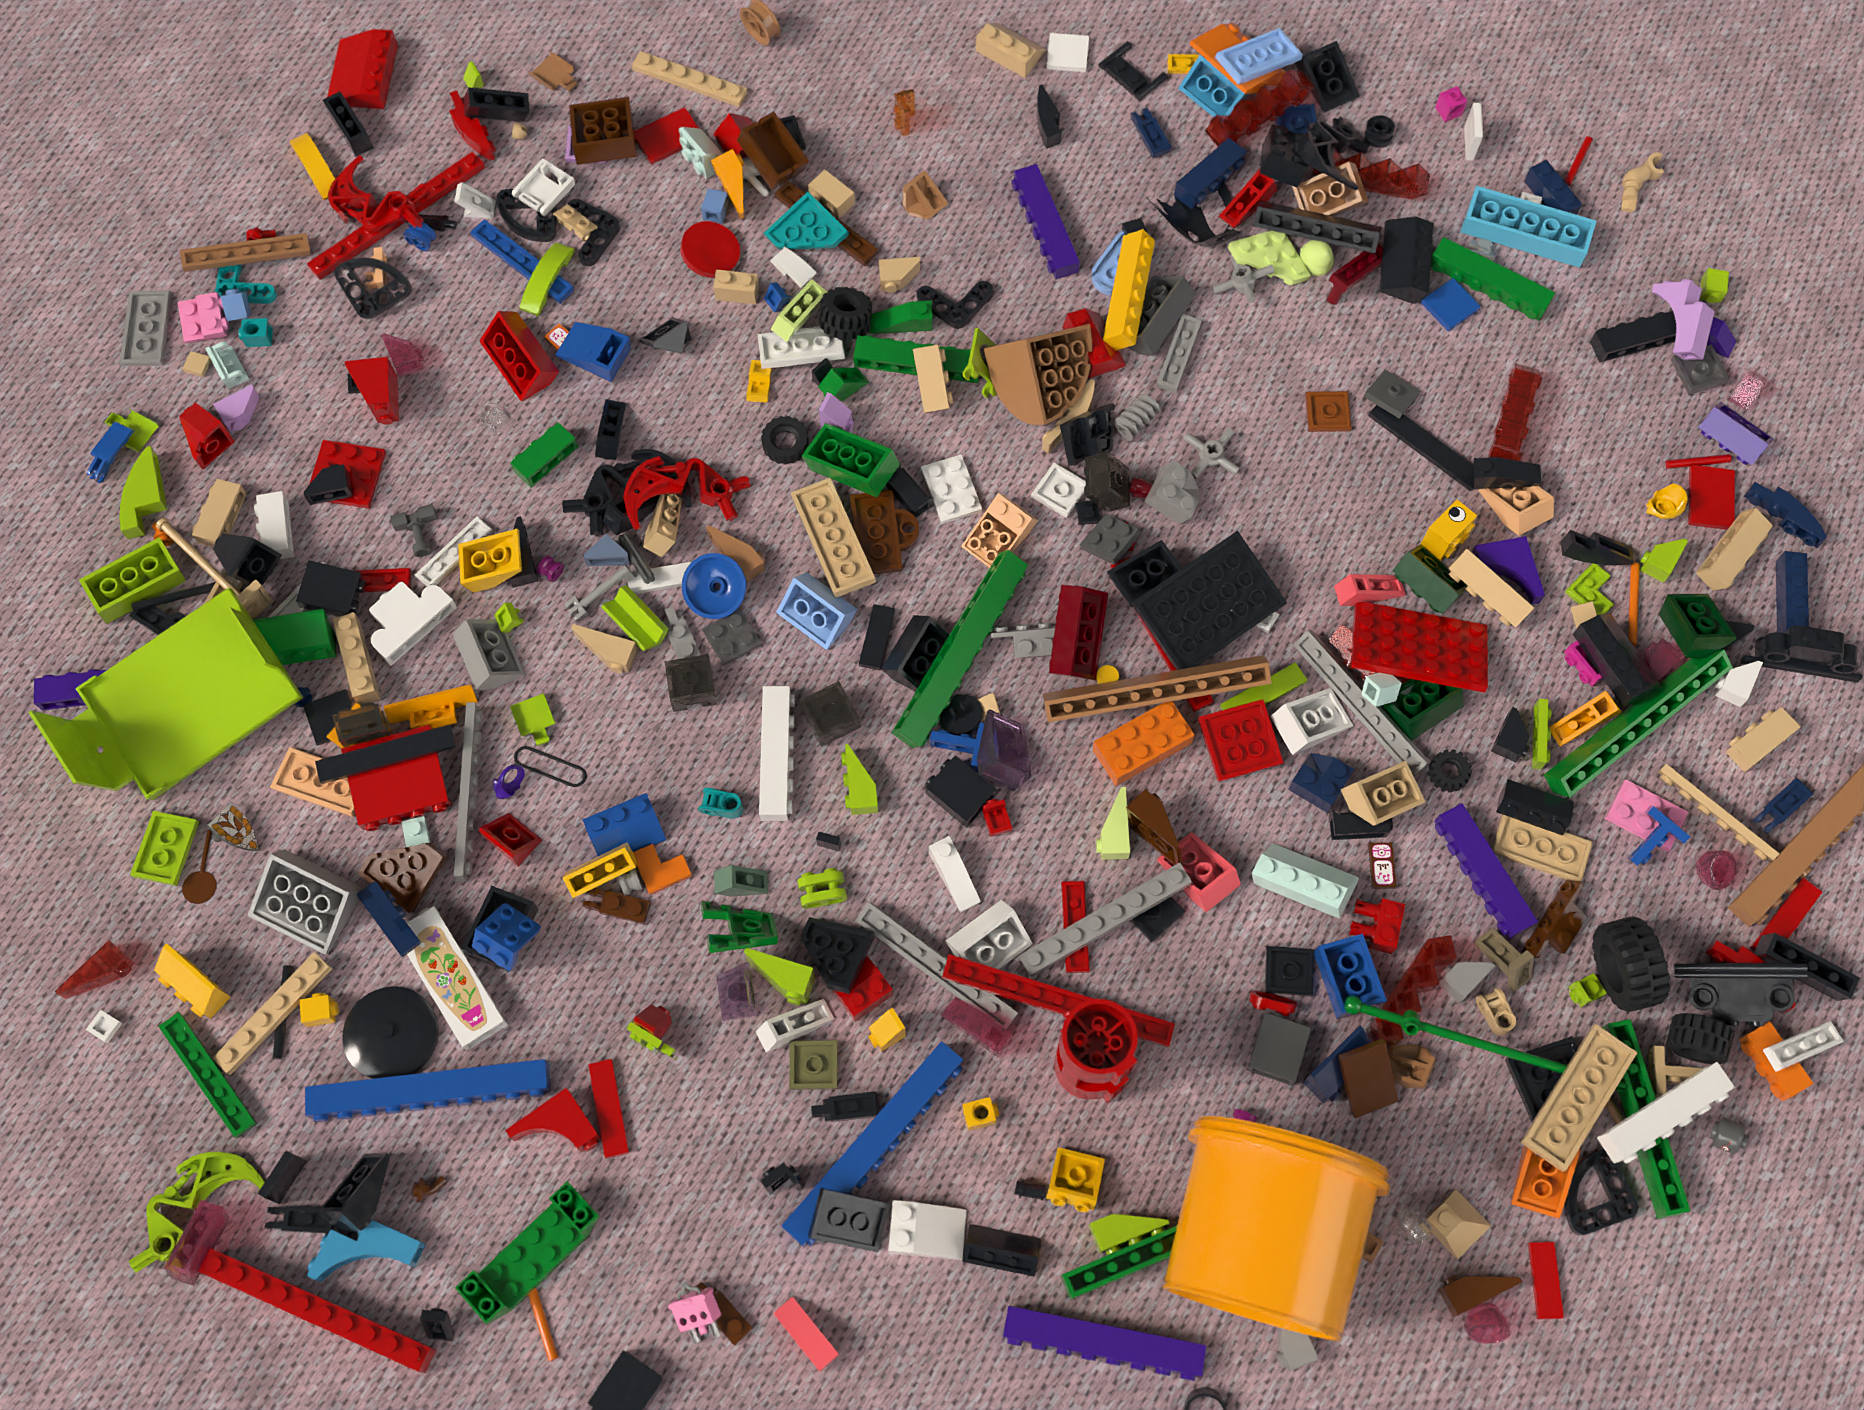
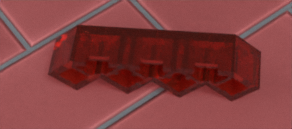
M1288 70L1283 74L1277 86L1263 85L1258 90L1253 101L1239 100L1234 105L1229 116L1215 115L1210 120L1205 132L1217 147L1228 138L1237 143V139L1245 134L1249 137L1260 130L1261 124L1269 119L1273 122L1284 115L1285 109L1292 105L1297 107L1302 104L1314 86L1301 71Z
M1335 149L1333 155L1335 167L1347 162L1355 163L1365 191L1410 200L1427 195L1430 174L1419 163L1401 169L1391 158L1373 164L1363 153L1344 158ZM1315 168L1313 170L1315 176L1322 174V172Z
M1514 363L1507 383L1508 388L1501 405V414L1494 431V440L1487 458L1499 457L1516 461L1521 460L1522 453H1520L1522 441L1526 439L1529 428L1526 427L1529 414L1532 415L1536 402H1533L1536 389H1539L1542 381L1538 369Z
M1451 935L1429 938L1425 941L1380 1009L1404 1015L1408 1010H1413L1418 1015L1422 1012L1418 993L1433 991L1439 985L1435 967L1450 965L1457 958ZM1374 1017L1369 1024L1373 1042L1383 1039L1386 1042V1046L1399 1044L1404 1039L1400 1024Z

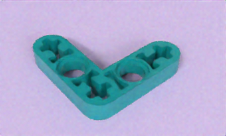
M242 264L219 267L215 292L220 296L226 290L238 288L239 292L251 290V294L247 296L249 304H270L276 300L277 292L271 284L238 283ZM228 272H234V275H233L232 278H230V279H225V278H224V275H225L226 273H228ZM267 291H270V293H267V296H263Z

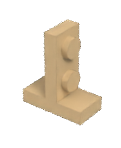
M1653 1046L1647 1050L1648 1074L1655 1098L1666 1093V1083L1680 1084L1703 1069L1666 1066L1664 1046Z

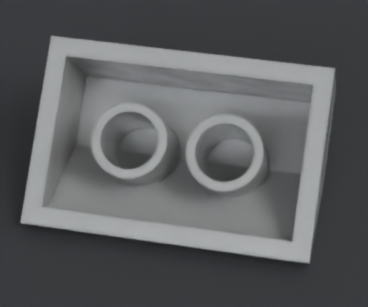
M466 619L453 633L476 690H492L525 676L508 633L501 632L496 619Z

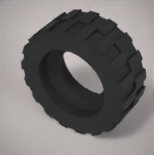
M779 416V418L772 419L763 428V435H761L762 446L766 456L771 461L788 465V463L793 464L797 460L802 459L803 453L809 446V438L806 427L797 418ZM779 433H792L796 438L794 446L790 449L778 448L775 444V438Z

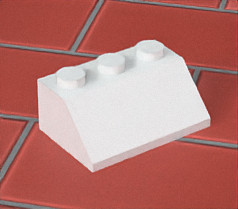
M1002 900L946 940L954 956L996 969L1003 967L1033 944L1015 911Z

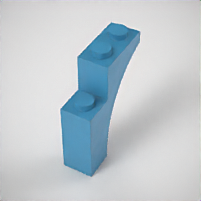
M371 1220L365 1229L358 1231L359 1238L357 1241L334 1230H330L329 1234H325L320 1242L321 1249L317 1257H313L308 1265L309 1272L307 1277L322 1282L328 1275L345 1264L373 1257L394 1259L415 1267L426 1244L374 1220Z

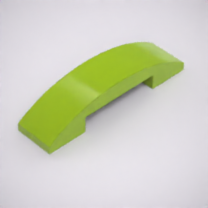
M556 242L546 251L526 286L520 303V310L539 317L548 301L547 293L561 268L568 265L575 249Z

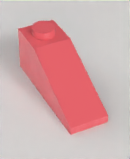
M1350 574L1334 586L1340 606H1355L1358 602L1374 603L1406 595L1402 582L1395 575Z

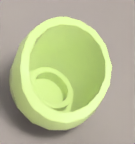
M1311 240L1301 248L1300 258L1310 274L1322 276L1327 274L1333 267L1334 256L1328 243Z

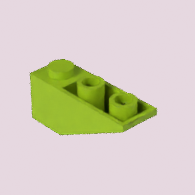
M845 744L846 752H841L842 766H847V773L843 774L844 787H849V795H845L846 809L850 808L851 815L878 813L876 784L849 744Z
M1111 1214L1091 1222L1088 1226L1099 1253L1106 1252L1109 1255L1121 1250L1119 1246L1128 1242L1130 1246L1142 1241V1236L1151 1233L1154 1236L1165 1231L1164 1227L1169 1224V1221L1166 1219Z

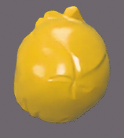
M1670 484L1663 489L1657 490L1653 498L1649 499L1646 503L1648 508L1646 513L1654 515L1659 519H1673L1680 516L1687 504L1686 491L1678 484Z

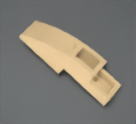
M1091 379L1085 384L1077 401L1063 413L1064 415L1057 421L1056 427L1044 434L1042 449L1048 454L1063 440L1060 425L1080 414L1090 411L1095 380Z

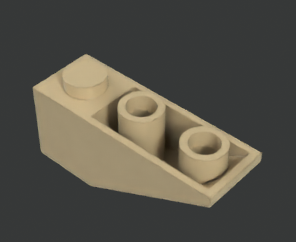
M676 494L660 495L646 530L643 547L660 557L676 542L682 498Z

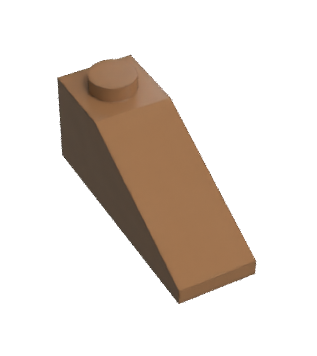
M710 525L706 527L708 537L719 552L732 558L740 565L745 574L746 582L765 571L764 563L766 560L760 551L756 552L751 545Z

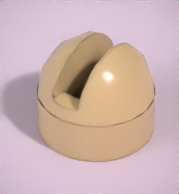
M514 122L513 139H524L527 136L528 130L525 125Z

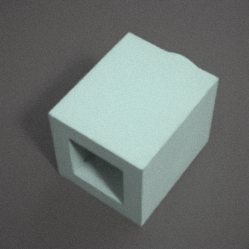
M1376 673L1366 676L1361 695L1375 707L1395 702L1402 683L1389 674Z

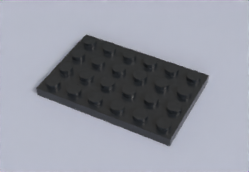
M1237 530L1131 604L1175 669L1181 670L1199 666L1286 605L1287 602Z

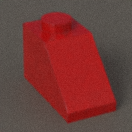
M650 1004L635 1016L633 1022L661 1040L672 1024V1019L667 1009Z

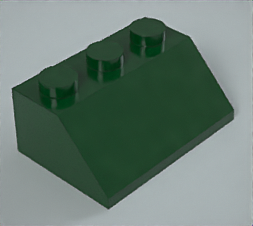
M1422 544L1408 551L1392 570L1400 582L1408 584L1412 588V592L1417 597L1424 598L1429 603V607L1437 613H1445L1467 591L1465 588L1468 585L1462 580L1459 583L1449 575L1451 570Z
M1667 594L1659 616L1685 658H1706L1735 641L1736 635L1709 594Z
M1409 679L1401 685L1397 700L1384 704L1383 707L1389 717L1412 741L1464 707L1463 689Z

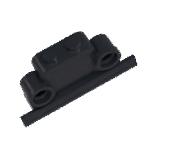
M1792 626L1785 633L1774 632L1767 634L1765 637L1758 638L1755 641V656L1745 655L1741 659V664L1760 661L1763 662L1761 667L1855 683L1862 679V674L1854 673L1858 671V648L1852 644H1845L1844 633L1806 626Z
M1674 963L1675 978H1690L1691 991L1689 1000L1696 1009L1704 1011L1712 1008L1714 1018L1724 1021L1728 1026H1738L1739 1021L1749 1022V1026H1765L1764 1022L1769 1021L1774 1016L1775 1011H1786L1792 1007L1795 1001L1794 979H1808L1807 964Z

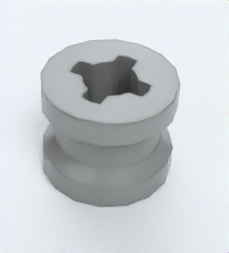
M635 868L628 873L618 876L624 895L630 894L632 890H642Z

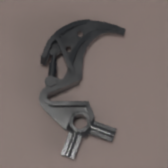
M1341 116L1338 119L1334 118L1332 120L1333 127L1322 120L1310 123L1307 126L1308 131L1302 136L1298 144V151L1303 161L1316 170L1337 180L1339 183L1357 191L1359 189L1358 185L1346 179L1336 169L1333 163L1334 153H1345L1348 148L1364 155L1368 152L1370 144L1356 138L1354 131L1344 124Z
M634 450L631 454V459L635 461L626 464L616 463L615 466L607 464L599 466L593 474L583 499L562 500L563 513L585 512V515L590 518V535H595V537L603 535V517L608 504L614 501L604 480L605 477H610L625 489L630 478L625 476V471L637 468L646 460L660 456L665 463L660 468L662 466L675 465L677 462L670 456L657 450ZM657 472L661 475L667 476L672 479H676L678 477L676 472H672L673 475H669V473ZM687 480L682 495L685 500V506L692 507L691 491ZM595 502L600 503V504H599L598 506H596V507H592V506H591V505H592L593 503H595Z

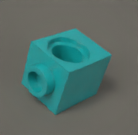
M267 318L242 319L238 335L246 347L272 346L273 327Z

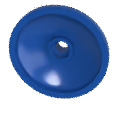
M709 553L696 558L689 564L682 578V594L686 604L694 613L704 618L720 619L731 615L741 606L746 595L747 582L742 568L735 560L723 554ZM718 582L721 584L719 591L715 589V584Z

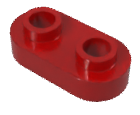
M1252 990L1250 993L1249 1002L1253 1004L1252 1007L1258 1010H1266L1268 1008L1276 1010V1013L1283 1016H1289L1290 1013L1293 1014L1296 1011L1297 1002L1290 998L1258 990Z

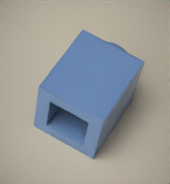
M708 188L701 207L703 220L723 223L729 206L728 193Z
M238 288L226 290V294L220 296L226 321L251 316L246 291L239 292Z

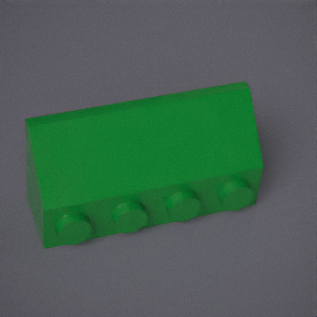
M324 609L253 620L282 665L336 657V635Z

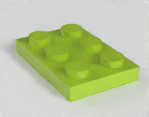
M153 811L130 876L177 887L199 821Z

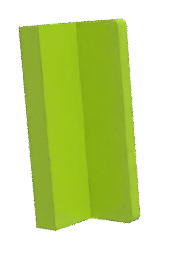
M627 585L620 587L614 600L605 602L601 606L643 651L660 645L669 631V628Z

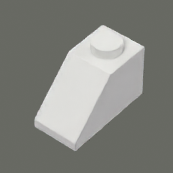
M1756 661L1729 670L1716 681L1714 687L1718 689L1715 696L1741 707L1750 696L1763 662Z

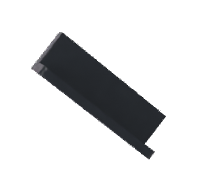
M970 1224L962 1262L1035 1277L1041 1239Z

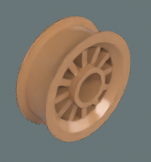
M751 0L750 6L740 9V18L744 27L760 44L767 46L772 37L780 36L781 30L776 17L762 1Z

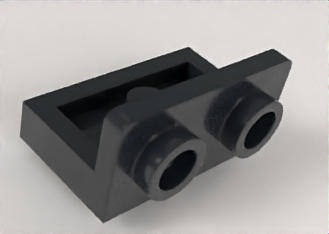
M783 1162L777 1168L772 1166L762 1175L764 1178L761 1180V1183L769 1194H772L788 1180L791 1181L797 1190L802 1188L799 1183L802 1179L792 1164L787 1167Z

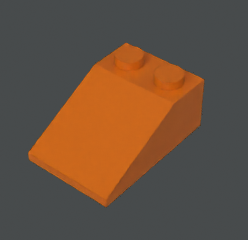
M1523 1145L1511 1204L1560 1219L1581 1151L1580 1148L1567 1170L1562 1172Z

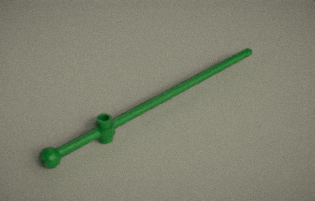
M1357 996L1347 997L1344 1004V1009L1349 1014L1355 1015L1361 1012L1400 1024L1407 1035H1416L1420 1030L1562 1074L1568 1066L1423 1022L1420 1016L1413 1010H1408L1404 1015L1364 1004ZM1620 1081L1615 1090L1625 1091V1088H1627L1626 1084Z

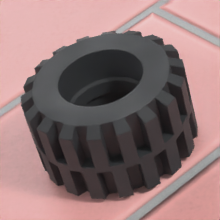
M836 287L835 290H828V293L823 294L820 302V328L824 330L825 334H830V337L838 338V340L842 341L843 339L847 341L857 340V335L865 336L866 332L870 329L873 309L869 296L864 295V292L857 291L855 288Z
M1679 1013L1672 1017L1666 1046L1675 1054L1691 1061L1704 1064L1716 1062L1724 1064L1728 1062L1735 1033L1728 1025L1717 1019L1694 1013Z

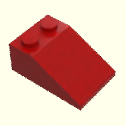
M868 956L865 958L850 994L832 990L854 1022L893 996V989Z

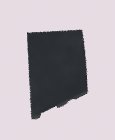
M1114 404L1095 408L1060 425L1068 466H1076L1087 458H1102L1112 451L1114 425L1110 423L1111 411L1115 410Z

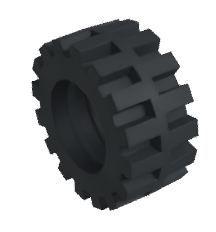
M1447 749L1439 752L1431 761L1428 776L1431 777L1430 781L1435 783L1434 786L1436 788H1441L1440 791L1448 790V793L1457 792L1471 778L1472 770L1470 768L1472 765L1467 762L1469 760L1467 756L1462 757V752L1457 754L1456 750L1452 749L1449 752ZM1445 763L1455 765L1459 770V776L1455 779L1447 778L1443 775L1441 766Z

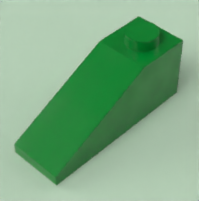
M912 301L873 313L871 316L870 334L933 331L931 301Z

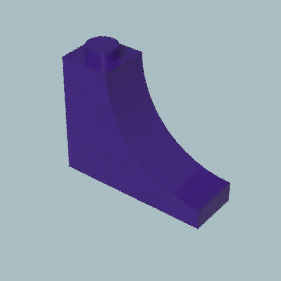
M1526 536L1475 545L1472 553L1493 572L1509 578L1520 586L1529 598L1531 605L1541 602L1545 593Z

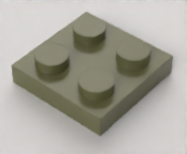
M790 1041L789 1089L838 1090V1041Z

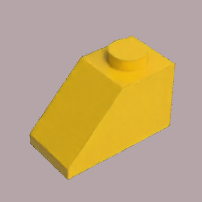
M893 1007L869 1027L870 1035L868 1038L873 1047H879L881 1051L886 1050L906 1037L905 1027Z

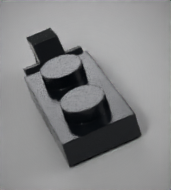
M876 1092L830 1096L828 1099H823V1105L811 1106L812 1118L825 1117V1122H838L876 1117L878 1115Z

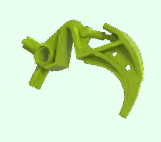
M225 1152L201 1153L179 1164L175 1169L178 1175L188 1169L190 1170L186 1175H182L173 1186L167 1187L164 1194L155 1195L149 1200L146 1214L150 1247L129 1260L130 1267L137 1273L158 1259L160 1262L166 1261L178 1281L187 1277L191 1270L180 1252L185 1247L188 1233L160 1213L159 1207L165 1204L196 1210L218 1187L234 1180H248L261 1189L265 1182L252 1165L246 1162V1159ZM227 1165H231L230 1170H226ZM208 1171L211 1172V1176L209 1177L206 1176ZM193 1173H197L192 1192L181 1197L179 1190L189 1181L188 1178ZM170 1239L172 1243L170 1249L163 1252L161 1250L162 1242Z

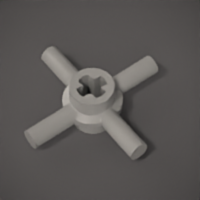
M1233 257L1231 261L1234 270L1231 280L1213 286V290L1217 294L1234 287L1239 293H1245L1248 302L1252 303L1256 300L1253 292L1256 279L1274 273L1273 265L1252 271L1249 266L1238 264Z
M1228 428L1217 441L1210 440L1205 444L1190 433L1185 435L1183 440L1199 450L1201 461L1191 471L1194 479H1197L1207 466L1213 467L1218 464L1234 475L1239 472L1240 468L1224 457L1225 451L1223 446L1234 435L1231 429Z

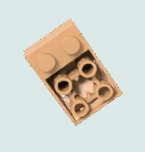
M998 493L961 547L990 568L998 553L1006 550L1013 552L1036 525L1038 519L1006 495Z

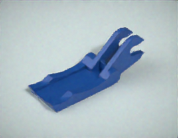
M114 422L91 451L94 459L87 470V475L92 473L90 479L100 477L97 482L102 483L108 475L110 464L114 462L118 451L128 442L130 436L135 432L134 430L118 422Z

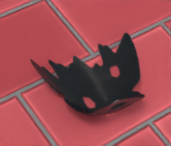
M1223 182L1217 191L1226 208L1232 200L1228 188ZM1174 197L1175 203H1173V206L1156 199L1166 213L1155 203H1152L1180 235L1195 245L1212 247L1241 234L1240 231L1235 229H1228L1230 226L1228 225L1223 233L1215 235L1207 223L1201 206H1195L1193 209H1190L1176 197ZM1188 232L1195 234L1199 241H1194Z

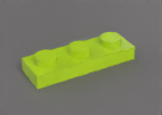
M1539 698L1534 704L1533 769H1542L1550 760V750L1547 749V742H1549L1551 737V729L1548 728L1551 708L1548 707V699Z

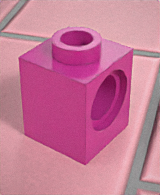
M1458 86L1440 93L1435 108L1443 120L1447 122L1463 114L1467 99Z

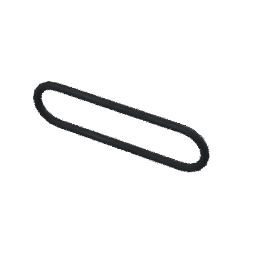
M520 747L514 754L516 764L565 785L579 787L586 781V771L582 767L532 747ZM524 749L533 751L582 771L583 780L578 784L569 783L521 764L517 759V755Z

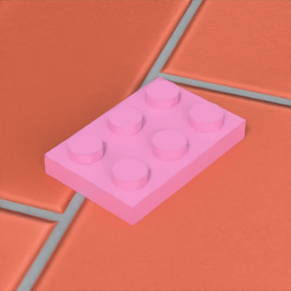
M1625 779L1605 819L1645 840L1659 825L1645 813L1650 805L1656 807L1680 828L1686 819L1688 811ZM1669 832L1666 835L1668 837L1667 841L1660 847L1667 852L1671 850L1676 839Z

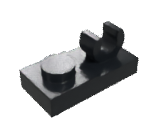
M440 1308L422 1310L420 1321L428 1339L453 1341L454 1330L448 1311Z

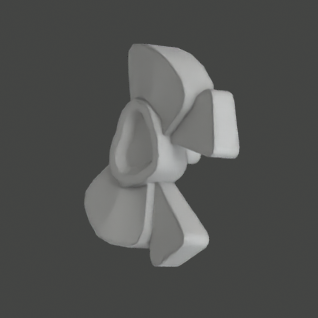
M1479 239L1477 242L1475 240L1469 242V247L1478 249H1471V251L1491 261L1494 260L1495 255L1491 253L1493 245L1491 241Z

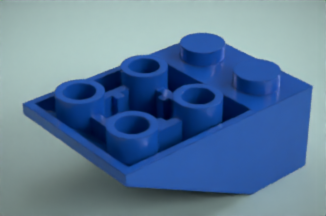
M575 322L555 356L612 382L631 350L630 337L611 328Z

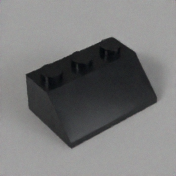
M913 615L881 669L894 681L916 692L949 634L930 616Z

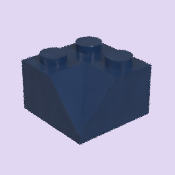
M1310 753L1292 780L1288 790L1328 813L1340 794L1341 789H1343L1350 778L1354 768L1335 757Z

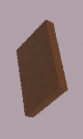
M1383 1039L1338 1055L1350 1110L1354 1118L1399 1102L1386 1042Z

